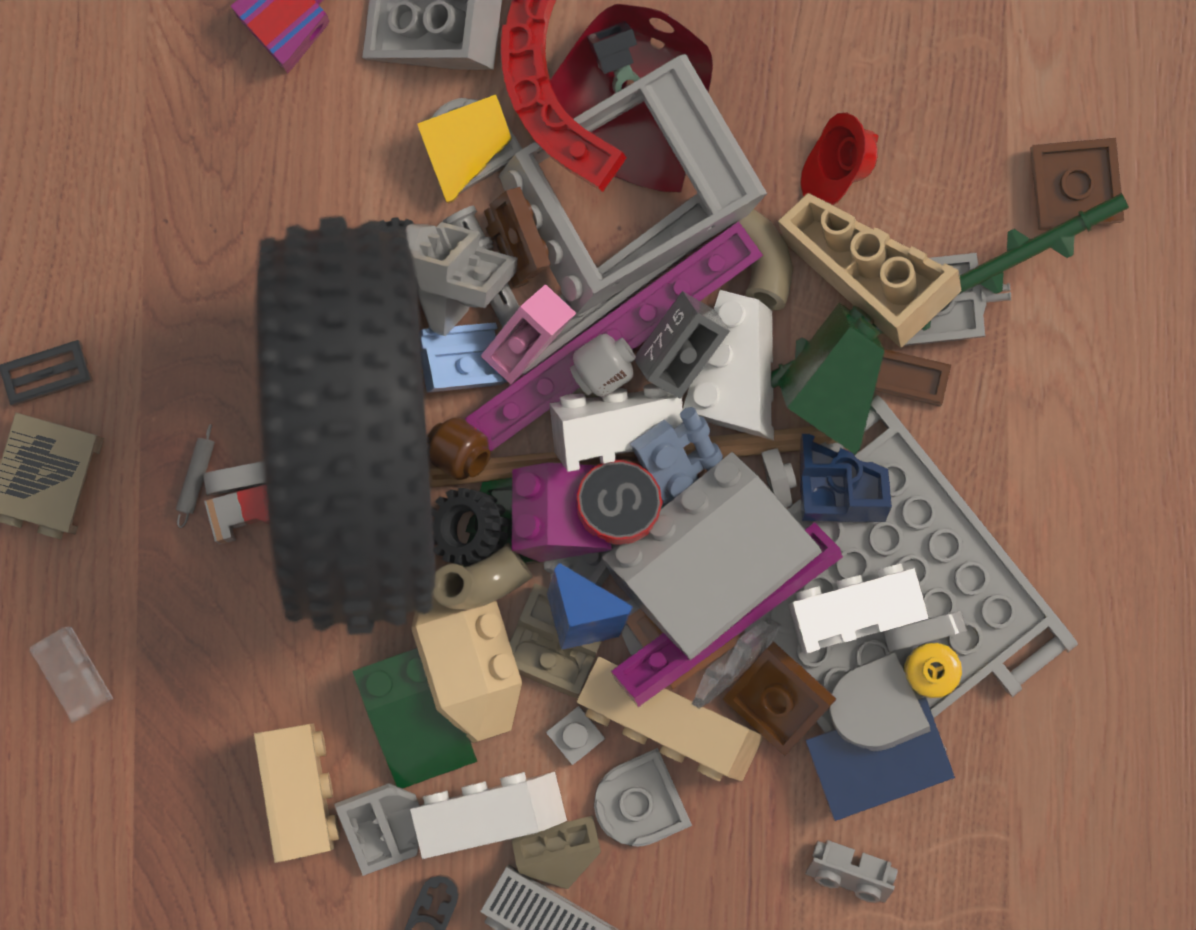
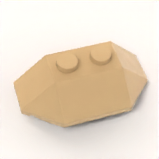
M432 596V610L425 614L415 611L411 629L437 711L455 727L465 732L466 736L473 743L511 731L522 681L497 601L470 610H458L443 606Z

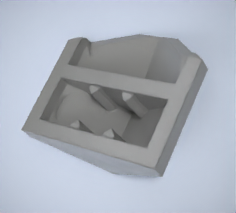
M388 783L334 804L363 876L417 856L418 840L410 809L420 805L414 793Z

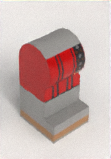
M265 485L204 501L214 540L219 545L236 540L233 532L235 528L257 522L268 524Z

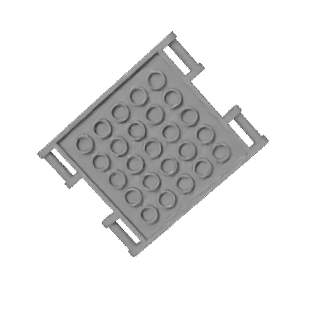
M876 395L872 399L865 431L879 420L883 422L888 430L857 453L855 457L863 462H874L889 470L892 504L886 522L802 521L801 499L788 508L789 513L804 530L813 523H816L837 544L843 558L795 593L820 586L821 593L825 594L838 590L836 581L861 575L863 583L879 578L877 570L901 563L904 571L915 569L928 615L927 619L962 611L967 629L963 633L925 642L940 643L950 647L957 654L962 666V676L959 685L952 693L942 698H927L933 718L991 672L1011 697H1014L1022 690L1020 685L1064 650L1070 652L1078 643L884 400ZM824 442L820 444L836 452H838L840 448H845L839 443L827 445V443ZM795 593L743 630L761 653L774 641L831 694L837 683L847 673L892 653H896L904 670L907 656L914 648L925 644L921 643L889 652L884 632L882 631L823 647L812 652L802 653L788 606L789 603L797 601ZM1048 628L1054 637L1010 672L1003 662ZM937 662L931 663L935 668L940 666ZM928 669V674L931 677L932 671ZM942 670L937 672V678L941 676ZM915 693L917 699L924 697ZM830 707L817 720V724L825 733L835 729Z

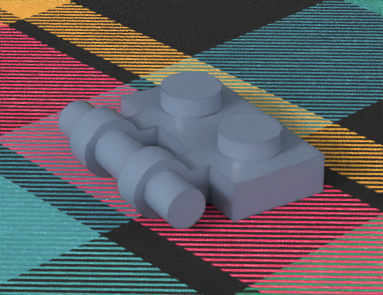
M687 407L681 411L680 417L683 423L673 429L664 419L630 443L641 466L653 475L659 485L663 506H666L697 481V473L703 469H706L708 472L723 459L718 445L712 443L708 436L710 428L706 420L698 415L694 407ZM691 442L696 450L686 455L683 447Z

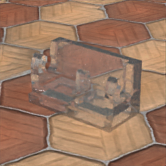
M62 627L29 648L30 653L36 659L68 714L71 723H75L113 700L112 695L72 627Z

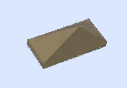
M593 815L561 823L538 833L511 839L518 873L565 889H569L601 853Z

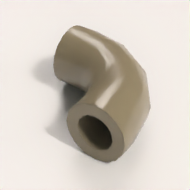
M753 209L747 217L739 222L763 256L750 265L751 278L745 294L747 297L760 300L771 310H781L785 307L789 297L793 275L788 245L773 222Z
M508 543L492 555L473 565L463 567L457 564H447L441 567L435 573L433 596L440 604L448 608L470 610L485 606L506 596L533 578V575L520 555L513 552L512 546Z

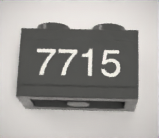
M682 291L635 355V362L647 381L680 399L730 331L713 308Z

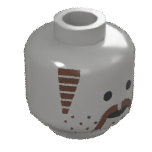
M601 334L574 352V365L570 367V370L578 385L587 395L594 393L599 397H604L633 378L634 373L631 362L636 357L629 344L623 338L616 341L608 334Z

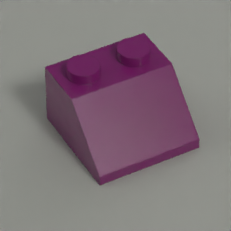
M549 462L512 469L513 552L538 562L612 550L611 543L605 542V539H601L596 535L594 537L586 531L577 514L576 497L581 480L597 465L579 464L580 469L569 472L562 463Z

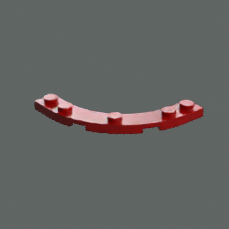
M512 0L506 25L502 26L501 61L506 89L513 108L535 142L555 162L603 192L627 157L622 151L579 125L564 110L555 95L546 63V35L556 0Z

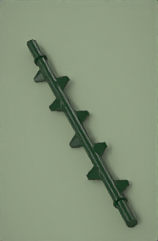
M1120 193L1085 212L1081 210L1078 212L1079 215L1032 239L1016 229L1008 231L1006 252L959 275L962 290L959 294L979 284L995 294L1002 292L1004 271L1049 248L1065 258L1073 256L1075 235L1085 230L1089 232L1092 230L1091 227L1129 208L1123 194ZM931 320L922 328L923 331L931 328ZM872 323V325L880 332V334L884 333L874 323ZM803 337L796 340L795 359L809 342ZM794 360L784 365L780 363L777 369L771 371V387L773 389L779 386V379Z

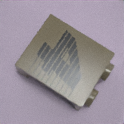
M15 412L0 463V522L19 528L22 527L23 521L39 525L37 533L61 540L64 532L76 535L78 526L72 525L92 455L93 453L100 454L104 438Z

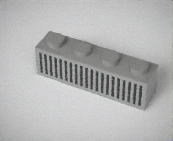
M510 865L506 866L480 911L487 916L484 922L495 930H619L531 877L518 873V870Z

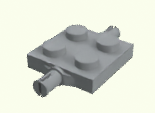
M977 253L929 258L941 265L947 264L957 269L959 275L978 266ZM1010 283L1003 284L1002 292H1009L1011 290ZM979 284L957 295L931 319V328L925 331L921 329L904 346L985 338L983 314L986 303L1011 301V292L994 294Z

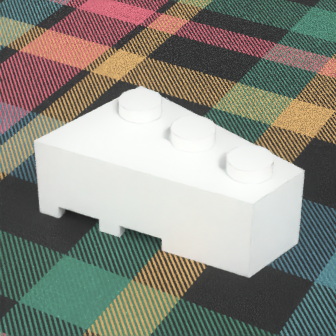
M720 290L714 310L730 332L690 385L683 409L694 407L698 415L704 417L708 423L774 441V427L771 426V402L773 401V388L771 387V362H773L772 310L758 299Z
M653 383L643 386L644 391L627 393V389L618 388L604 397L586 398L584 394L564 395L560 397V402L550 403L554 452L568 472L580 469L579 461L600 456V462L603 464L615 461V454L634 452L630 443L664 419L673 429L682 424L683 421L680 417V413L683 410L682 397L679 399Z
M901 563L877 570L879 578L863 583L861 575L836 581L838 590L822 594L820 586L795 593L797 601L789 603L788 606L801 652H812L823 647L927 619L928 615L915 569L904 571Z
M525 772L500 778L501 785L487 788L486 781L461 787L463 795L449 798L448 791L423 796L424 805L410 809L422 859L538 833L567 821L555 772L527 779Z

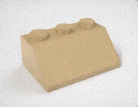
M312 723L254 734L275 863L333 850L335 848L334 840H340V831L336 814L329 815L327 798H333V789L329 772L322 773L320 757L326 756L323 732L315 731V725Z

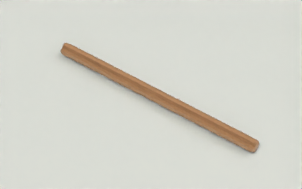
M814 426L774 430V441L748 433L709 437L712 443L718 445L723 458L731 452L737 457L762 455L761 452L778 448L779 453L800 451L802 434L815 436L813 442L818 444L824 442L827 445L837 443ZM691 442L683 447L686 455L696 450ZM555 452L490 458L487 466L478 476L468 477L464 480H456L433 464H428L430 487L512 478V469L547 462L561 463ZM634 452L615 454V460H625L641 466ZM600 456L579 461L581 465L598 466L602 464Z

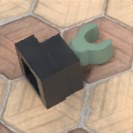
M626 21L587 35L599 68L604 74L614 72L615 77L613 78L612 87L615 94L621 91L622 84L626 80L636 82L640 79L630 67V64L634 62L629 47L637 45V41L632 28Z

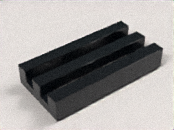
M72 341L0 364V373L10 405H19L93 381L91 373L88 371V363L82 351L81 341ZM70 353L74 355V360L12 379L10 372ZM78 368L79 374L18 394L16 393L15 388Z

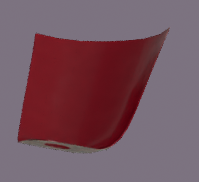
M614 4L604 9L588 25L550 79L560 104L573 119L614 95L615 92L612 87L613 78L615 77L614 72L604 74L599 68L587 35L624 21L632 28L637 41V45L629 47L634 62L630 64V67L640 79L674 58L686 54L709 93L713 60L709 47L669 14L647 7ZM650 19H661L670 24L674 31L671 33L663 32L654 27ZM651 38L663 42L664 46L661 49L652 47ZM628 80L622 84L621 90L627 87ZM644 101L591 132L622 151L627 157L614 177L637 186L661 192H682L686 172Z

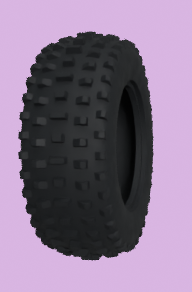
M328 216L319 219V229L308 230L297 224L286 228L285 238L278 240L266 237L260 241L255 292L256 361L261 446L267 515L276 581L283 612L288 621L297 623L304 618L311 619L314 630L325 631L337 623L346 624L348 635L373 633L374 623L384 620L399 626L407 623L406 613L415 610L425 614L431 611L432 596L435 588V559L413 254L409 247L407 231L397 229L391 233L380 231L379 221L369 220L355 228L347 226L345 216Z

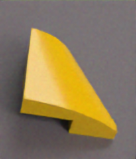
M496 95L417 124L447 204L455 201L461 190L475 176L477 177L486 168V164L496 153H500L512 140Z

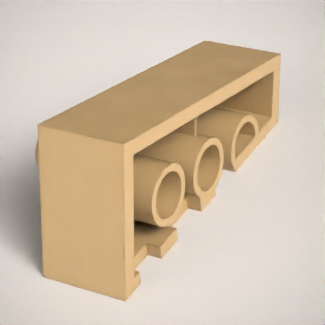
M809 193L778 221L782 237L788 247L850 303L861 308L873 318V323L900 348L962 291L959 271L947 264L941 265L927 258L926 253L912 246L908 248L892 240L889 234L876 227L873 230L859 223L854 216Z
M598 656L576 702L588 708L585 714L586 717L605 726H608L610 720H613L625 726L622 732L623 735L644 745L647 739L650 738L662 744L659 751L661 754L680 763L683 762L685 756L700 763L697 769L698 772L720 782L722 776L725 775L743 781L762 742L763 736L665 688L638 707L615 681L611 673L618 665Z

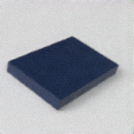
M926 697L917 700L930 725V732L889 749L871 751L845 741L836 729L805 740L834 821L955 778Z

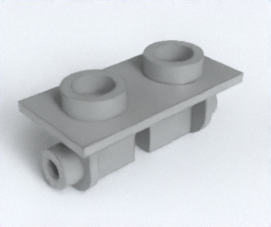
M826 840L825 843L817 841L812 855L814 859L806 870V875L814 877L815 881L824 887H842L853 891L859 899L867 902L877 903L881 901L885 903L895 889L893 884L898 873V869L891 867V862L862 853L859 865L855 866L851 864L855 852L854 849L830 840Z

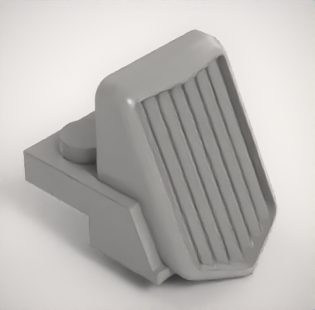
M441 222L437 227L429 224H410L406 227L408 243L415 265L416 292L429 327L436 334L446 336L468 312L470 307L485 308L516 273L518 258L479 248L480 232Z

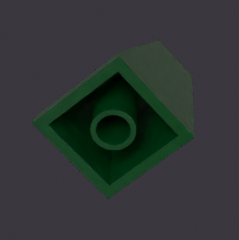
M839 302L779 379L778 383L788 409L853 454H856L861 448L884 349L878 338L880 332L872 325L874 322L873 318L855 305L850 310Z

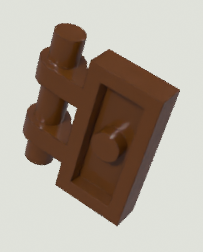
M516 187L503 192L489 204L490 208L483 211L489 224L486 227L488 236L495 240L499 252L518 258L516 273L510 279L513 288H519L528 284V279L534 278L551 265L548 258V247L545 241L540 238L533 220L532 207L528 200L525 199L521 187Z

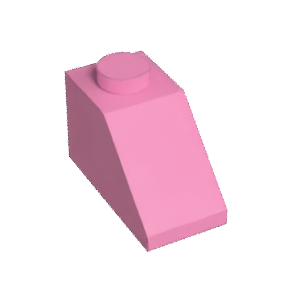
M545 284L519 307L482 353L481 357L507 382L513 384L553 342L576 312Z

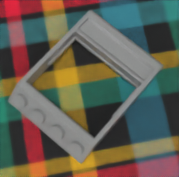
M686 54L674 58L577 116L574 120L586 130L592 132L644 101L708 210L710 216L603 278L539 165L540 162L550 156L536 142L515 153L498 176L504 191L521 187L525 199L530 203L533 210V220L540 238L545 241L548 247V258L551 263L549 268L560 285L563 296L569 301L576 315L584 313L747 217L767 194Z

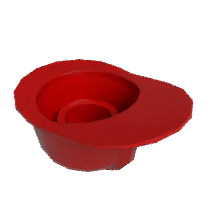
M848 112L837 113L830 118L802 169L800 182L802 195L805 197L809 193L831 205L838 203L853 182L862 181L874 170L878 158L876 144L878 135L871 130L864 129L858 118Z

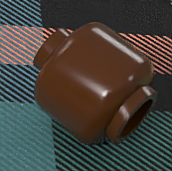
M450 418L444 423H438L428 434L427 443L429 445L427 454L429 461L456 480L478 476L490 460L491 452L488 449V437L462 418Z

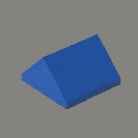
M558 563L554 569L547 597L561 650L619 637L624 630L633 606L561 563Z

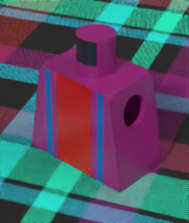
M237 0L230 6L238 19L286 73L293 69L330 22L327 14L319 6L324 0Z

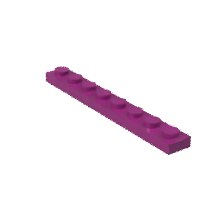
M738 221L474 411L465 420L488 437V449L491 452L550 409V403L560 402V397L572 394L580 388L570 370V367L574 365L573 354L576 350L601 334H608L616 341L623 338L633 350L648 339L682 291L701 301L761 258L763 254Z

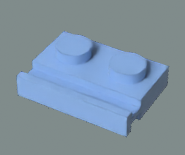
M496 323L454 326L446 336L436 334L430 328L419 331L421 365L427 393L497 386L507 382L481 357L482 353L496 337Z

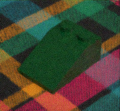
M418 648L352 671L366 712L397 787L403 789L478 762L471 740L466 736L467 734L455 727L437 711Z

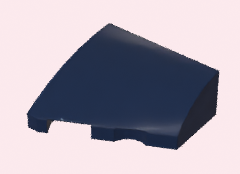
M802 434L800 439L802 521L886 522L892 508L889 470L874 462L860 461L853 453L840 448L838 452L813 442L815 436Z

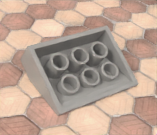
M369 0L362 58L371 61L456 70H494L502 0Z
M731 452L660 510L658 521L647 536L634 543L615 546L602 559L615 583L692 660L822 553V551L764 482Z

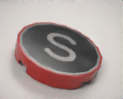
M625 460L602 463L592 468L581 480L576 497L577 514L586 531L594 537L596 535L601 539H605V542L614 545L634 543L647 536L658 521L662 507L660 487L653 475L639 464Z

